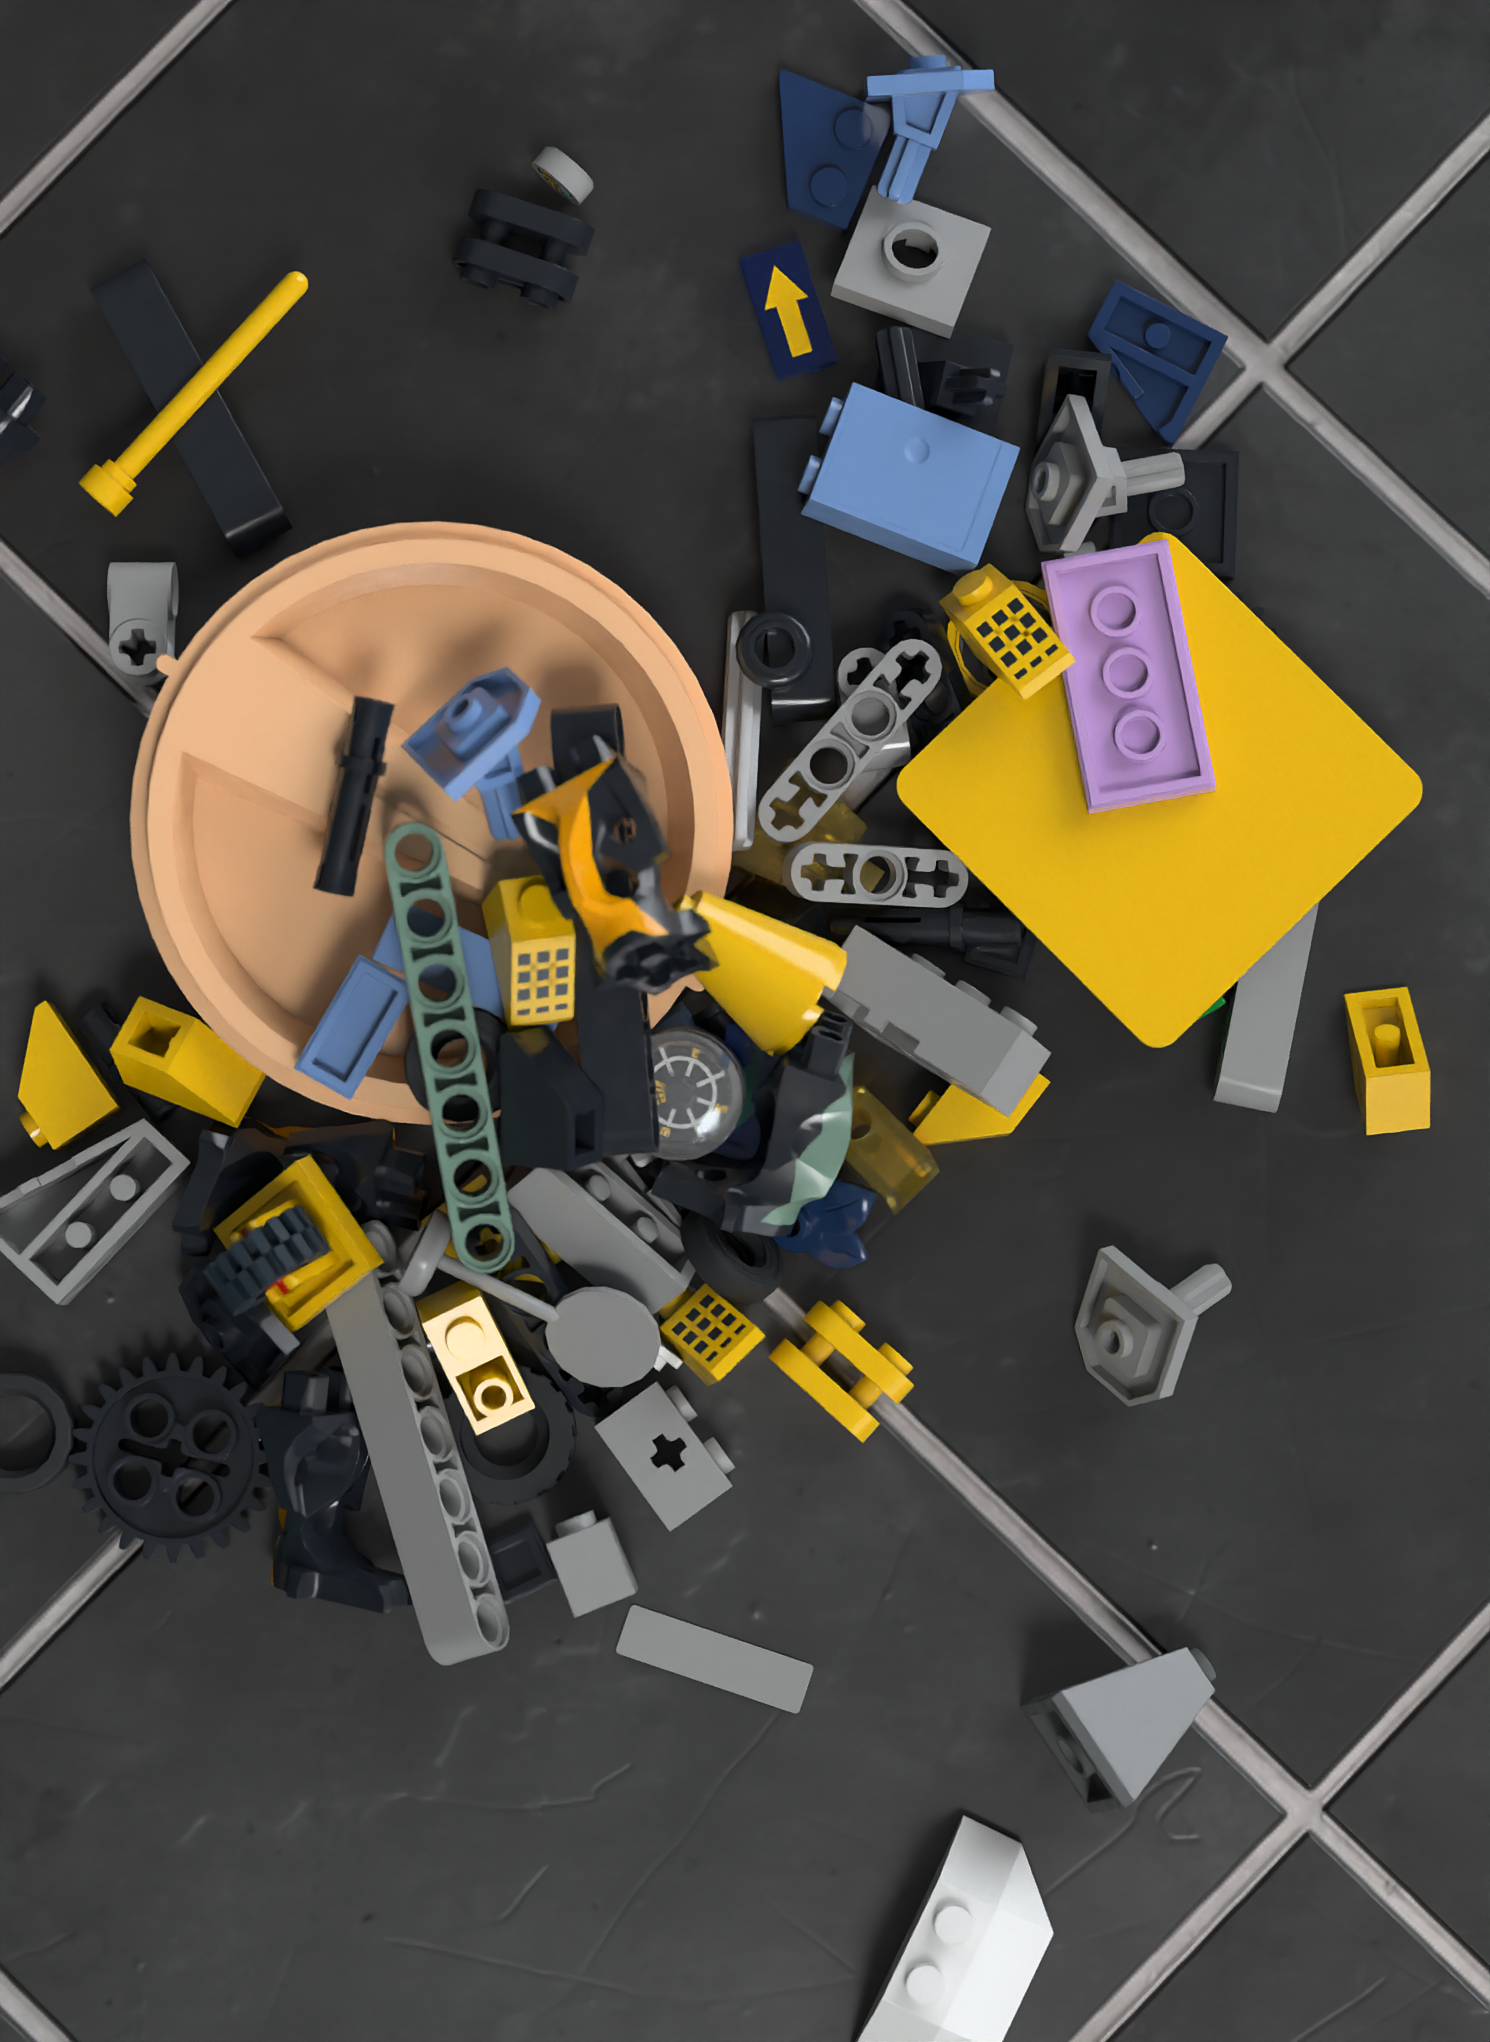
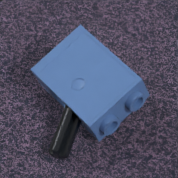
M888 327L878 331L874 337L884 394L853 382L843 400L832 397L819 429V433L829 436L823 456L819 458L810 455L797 491L808 495L801 514L963 577L972 572L978 565L1020 448L926 411L912 332L908 327Z

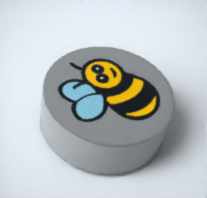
M546 146L531 163L534 170L544 181L575 205L579 206L594 189V183L588 174L571 158L553 146Z

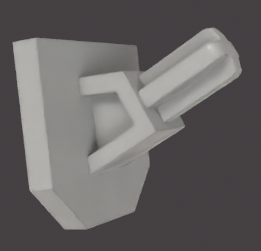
M1067 394L1030 466L1026 513L1039 551L1055 555L1077 552L1095 517L1127 512V496L1181 486L1185 481L1184 465L1180 455L1175 452L1121 462L1116 448L1102 446L1085 397Z
M1113 1245L1099 1249L1074 1326L1086 1370L1128 1407L1171 1396L1191 1341L1198 1315L1228 1295L1232 1289L1231 1281L1226 1276L1224 1270L1218 1264L1205 1265L1168 1290Z

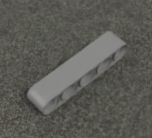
M1319 902L1233 985L1212 1094L1213 1101L1271 1113L1277 1112L1282 1095Z

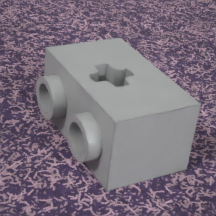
M657 1381L594 1428L670 1532L730 1489L733 1484L726 1474L736 1467L714 1437L702 1443L688 1424L689 1421L698 1415L676 1384L665 1391ZM662 1433L669 1441L680 1437L687 1446L680 1454L681 1460L685 1465L676 1471L668 1463L658 1467L651 1458L658 1451V1447L653 1440Z
M593 1510L558 1523L555 1526L559 1537L550 1540L546 1546L574 1617L637 1592L639 1587L610 1516L597 1521Z

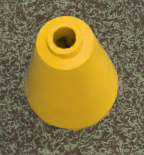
M698 890L690 898L685 894L679 895L671 906L676 912L692 908L708 921L712 932L704 938L711 945L720 966L711 971L696 972L692 975L762 1051L767 1052L771 1056H773L774 1052L779 1056L785 1054L801 1040L823 1012V1009L816 1005L822 994L824 985L835 992L847 964V952L832 941L703 890Z

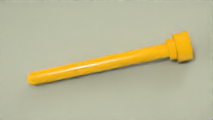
M298 271L288 273L115 462L108 459L101 468L94 464L78 482L80 486L107 511L117 517L133 500V497L129 494L137 486L133 479L302 297L308 288L306 276Z

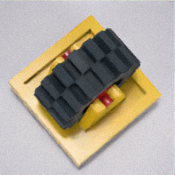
M311 1155L293 1163L213 1229L227 1251L214 1259L215 1261L206 1267L204 1274L233 1316L242 1314L263 1301L281 1323L293 1333L302 1328L382 1264L384 1260Z

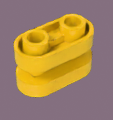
M837 1299L830 1308L819 1300L802 1318L816 1333L800 1350L784 1338L768 1358L851 1434L864 1443L880 1425L867 1412V1409L882 1393L898 1405L914 1387L906 1378L913 1367L886 1342L876 1350L858 1333L866 1324L840 1300ZM834 1350L863 1375L848 1393L819 1368Z

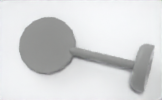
M436 1208L424 1227L396 1286L397 1290L407 1295L418 1296L425 1290L433 1273L438 1268L548 1322L545 1333L549 1351L560 1367L579 1381L599 1387H623L642 1379L655 1365L661 1345L657 1322L646 1306L627 1293L608 1287H583L564 1295L553 1307L485 1273L471 1270L461 1261L444 1254L451 1238L447 1213Z

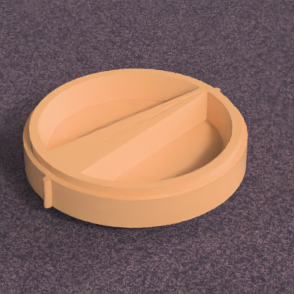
M439 521L397 523L358 530L316 544L286 558L264 572L221 606L194 636L179 660L167 654L159 656L156 660L157 669L166 674L168 678L154 703L141 740L133 777L130 811L133 867L139 898L151 935L170 974L189 1003L211 1029L242 1058L278 1083L316 1102L369 1118L384 1119L389 1122L431 1125L429 1111L418 1104L406 1083L403 1058L409 1037L414 1032L409 1001L351 1100L294 1068L359 954L405 980L404 973L371 959L393 910L383 859V843L387 833L396 825L405 821H419L430 826L438 834L445 850L458 926L486 939L489 938L482 903L498 881L542 875L522 837L513 840H496L491 836L480 792L475 786H472L459 800L454 802L400 746L472 678L508 667L540 698L541 703L530 732L517 745L524 773L535 767L546 765L554 770L550 732L552 708L618 703L623 720L626 760L646 777L649 801L671 854L670 857L658 865L661 888L666 900L671 905L679 895L685 894L690 898L698 890H703L724 899L731 866L734 831L732 788L724 746L713 712L699 682L676 645L647 611L623 589L592 567L552 546L516 533L485 526ZM354 695L394 703L395 709L388 729L383 761L388 763L385 776H379L374 794L367 835L357 872L354 897H347L313 889V883L321 859L324 836L337 784L339 767L334 765L337 752H343L351 720ZM632 820L633 837H634V836H635V824H634V822H633V820ZM419 833L404 835L395 847L397 863L408 870L422 868L429 862L432 855V846L429 839ZM420 899L412 904L443 919V909L435 900ZM692 974L681 978L668 990L656 996L648 993L651 1029L668 1012L685 986L697 992L705 989ZM418 980V988L424 996L430 999H440L448 995V993ZM574 996V1017L569 1021L558 1022L553 1034L578 1066H581ZM493 1014L494 1016H496L498 1019H500L503 1023H505V1024L507 1025L506 1019H503V1018H501V1017H499V1016ZM513 1028V1029H509V1030H510V1031H513V1030L520 1029V1028ZM456 1039L446 1044L439 1052L437 1061L441 1063L458 1061L465 1053L466 1039ZM480 1046L484 1073L486 1074L488 1067L487 1055ZM501 1109L494 1112L492 1118L498 1117ZM443 1119L446 1124L457 1123Z

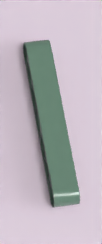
M405 821L396 825L387 833L383 843V859L450 1231L460 1261L467 1268L478 1273H490L502 1268L509 1261L514 1250V1235L445 850L440 837L430 826L419 821ZM410 833H419L426 836L432 846V855L429 862L416 870H408L401 867L395 859L397 842L404 835ZM432 899L441 905L443 921L435 932L418 934L408 927L406 914L409 907L417 900ZM432 964L446 965L452 969L455 975V985L452 991L440 999H430L424 996L418 988V979L421 972ZM455 1029L465 1036L466 1050L458 1061L441 1063L431 1056L430 1043L439 1031ZM456 1094L469 1095L478 1104V1113L475 1120L463 1128H454L447 1125L442 1119V1107L445 1101ZM467 1159L481 1160L490 1169L487 1183L481 1189L474 1192H465L453 1183V1174L456 1167ZM481 1223L496 1226L501 1232V1241L498 1248L486 1256H477L465 1248V1238L468 1231L473 1226Z

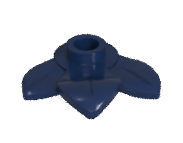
M835 1178L823 1198L811 1201L801 1207L797 1216L800 1222L799 1232L793 1227L790 1235L772 1238L778 1246L789 1252H809L824 1266L834 1269L851 1268L868 1259L866 1248L854 1231L868 1218L876 1201L877 1193L864 1185Z

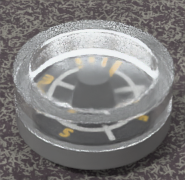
M691 1026L664 1028L651 1034L660 1126V1147L658 1152L650 1154L669 1160L694 1159L719 1147L739 1122L746 1103V1078L742 1065L734 1051L716 1035Z

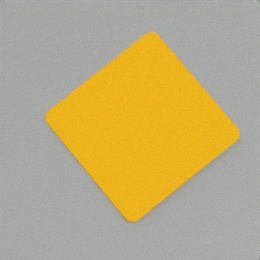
M1164 532L1149 534L1138 544L1168 539L1216 782L1215 791L1088 814L1061 673L1027 700L1022 699L998 677L902 769L897 779V793L901 802L1138 1040L1154 1048H1162L1174 1043L1417 807L1423 792L1421 780L1416 772L1176 537Z

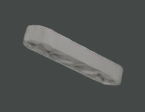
M909 639L901 641L891 648L766 792L758 806L757 820L760 830L768 839L775 843L791 844L799 842L804 838L930 694L941 677L942 669L939 654L930 644L923 640ZM919 654L927 661L922 671L928 677V680L922 684L918 680L913 679L904 687L898 696L908 700L909 704L904 710H900L893 697L882 689L874 687L873 683L879 677H882L886 686L889 687L902 669L899 663L895 661L896 658L903 655L911 660ZM876 700L887 710L889 717L888 725L880 734L874 736L864 735L854 727L852 710L861 701ZM832 748L839 751L845 758L847 764L846 774L839 782L823 784L811 774L809 767L810 759L818 750ZM794 774H798L809 790L824 796L826 800L820 807H816L812 798L809 797L797 813L798 818L803 822L802 826L796 830L793 826L786 825L779 831L771 824L775 817V812L769 806L776 799L780 803L786 804L795 796L800 788L790 784L789 780Z

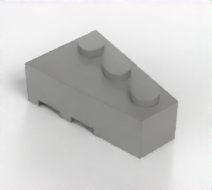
M856 925L841 947L847 952V964L842 979L835 992L824 985L821 996L848 1018L854 1020L858 1026L875 1039L1009 1118L1051 1055L1045 1047L1032 1037L1037 1026L1006 1006L1000 1014L988 1008L991 1000L971 985L958 980L956 985L953 986L943 979L946 974L923 957L914 953L909 958Z
M143 1118L73 1156L67 1162L39 1177L32 1178L18 1186L17 1189L0 1197V1251L57 1305H68L194 1171L196 1162L152 1121Z
M629 1155L604 1156L603 1161L571 1171L516 1166L505 1185L508 1207L514 1209L521 1216L532 1233L595 1287H608L627 1293L646 1306L651 1315H654L686 1290L696 1270L688 1260L681 1242L680 1225L683 1222V1218L671 1202L651 1195L652 1189L649 1190L627 1161L626 1158Z

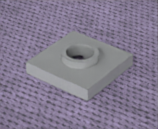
M873 185L834 281L830 296L950 339L988 241L991 228L913 199L908 205L891 201L878 194L877 186ZM907 239L905 246L918 247L928 254L932 248L937 258L933 264L926 268H909L899 263L894 257L892 243Z

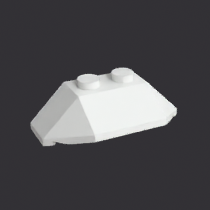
M965 1815L962 1816L855 2042L1003 2041L1054 1934L1021 1842Z

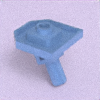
M946 55L909 57L908 69L897 70L895 75L866 77L863 82L864 102L891 101L892 132L896 136L876 187L878 194L900 204L908 205L912 201L931 150L936 151L956 98L958 96L991 93L994 90L993 70H961V66H946Z
M504 667L472 678L400 746L454 802L459 800L472 786H475L480 792L490 834L494 839L513 840L521 837L510 813L522 807L516 779L524 774V769L517 745L529 734L541 700L508 667Z

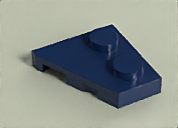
M782 69L779 76V94L788 212L846 235L892 127L891 113Z
M1115 280L1087 334L1086 341L1094 352L1112 354L1110 374L1161 442L1172 448L1229 336Z

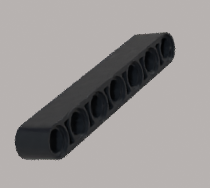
M618 703L552 708L550 732L553 767L561 785L579 776L570 752L575 745L592 736L601 737L611 745L617 755L626 760L623 720ZM624 819L617 829L621 842L630 843L633 839L632 819ZM616 870L606 877L605 888L611 896L624 897L631 892L633 884L626 872ZM578 912V916L572 918L575 932L574 996L581 1070L603 1096V1157L656 1153L660 1147V1125L648 993L629 986L616 987L601 992L595 989L591 979V962L594 959L593 945L588 928Z

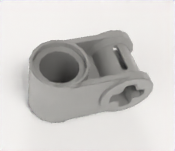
M110 562L107 579V599L110 615V657L124 677L133 684L144 687L158 685L167 679L168 676L157 669V658L164 654L175 658V619L179 603V582L176 563ZM141 641H147L155 651V654L145 655L143 665L138 666L129 653L138 652L141 647Z
M859 648L851 651L842 659L834 675L838 709L859 686L855 684L849 685L847 680L857 670V664L865 663L868 673H871L885 655L882 652L873 648ZM880 677L881 680L875 682L873 686L889 693L900 708L896 680L887 687L882 677ZM876 700L861 701L852 710L853 725L864 735L874 736L880 734L888 725L889 717L887 710ZM906 721L861 773L904 766L911 761Z

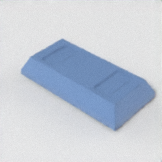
M359 954L294 1068L351 1100L409 1001L406 981Z

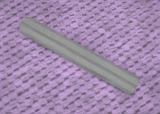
M753 610L731 613L727 624L721 740L726 754L732 788L734 825L732 852L749 850L754 843L762 686L754 684L742 673L736 661L735 643L740 629L750 618L758 615ZM765 635L756 644V654L762 663Z

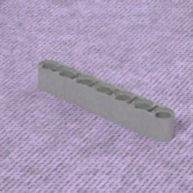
M371 1220L359 1226L384 1262L326 1308V1312L424 1642L430 1655L436 1662L441 1665H452L504 1648L509 1639L510 1627L508 1616L413 1298L396 1289L404 1270L396 1242L389 1229L383 1223Z

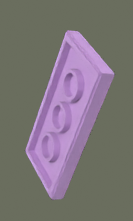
M1168 539L1041 562L1042 577L1053 632L1076 660V662L1061 672L1088 814L1215 791L1216 782Z

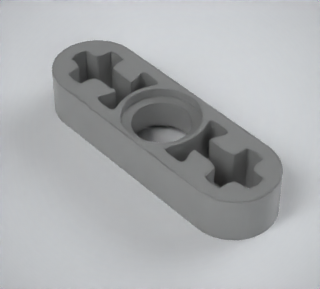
M806 841L792 847L782 863V878L787 889L797 897L819 902L944 908L959 901L968 885L966 866L952 852L937 848ZM845 853H848V857L846 861H844L843 855ZM814 854H816L817 863L831 867H843V880L827 877L816 878L814 888L811 889V880L801 877L800 870L802 865L812 864ZM880 856L886 860L890 867V879L884 889L876 893H870L861 884L860 870L869 858ZM905 857H909L907 864H905ZM937 860L938 868L948 872L949 875L947 884L937 885L935 895L933 886L919 882H907V869L931 872L934 871ZM845 884L846 891L841 892V889ZM904 888H905L907 894L903 896L902 893H903Z

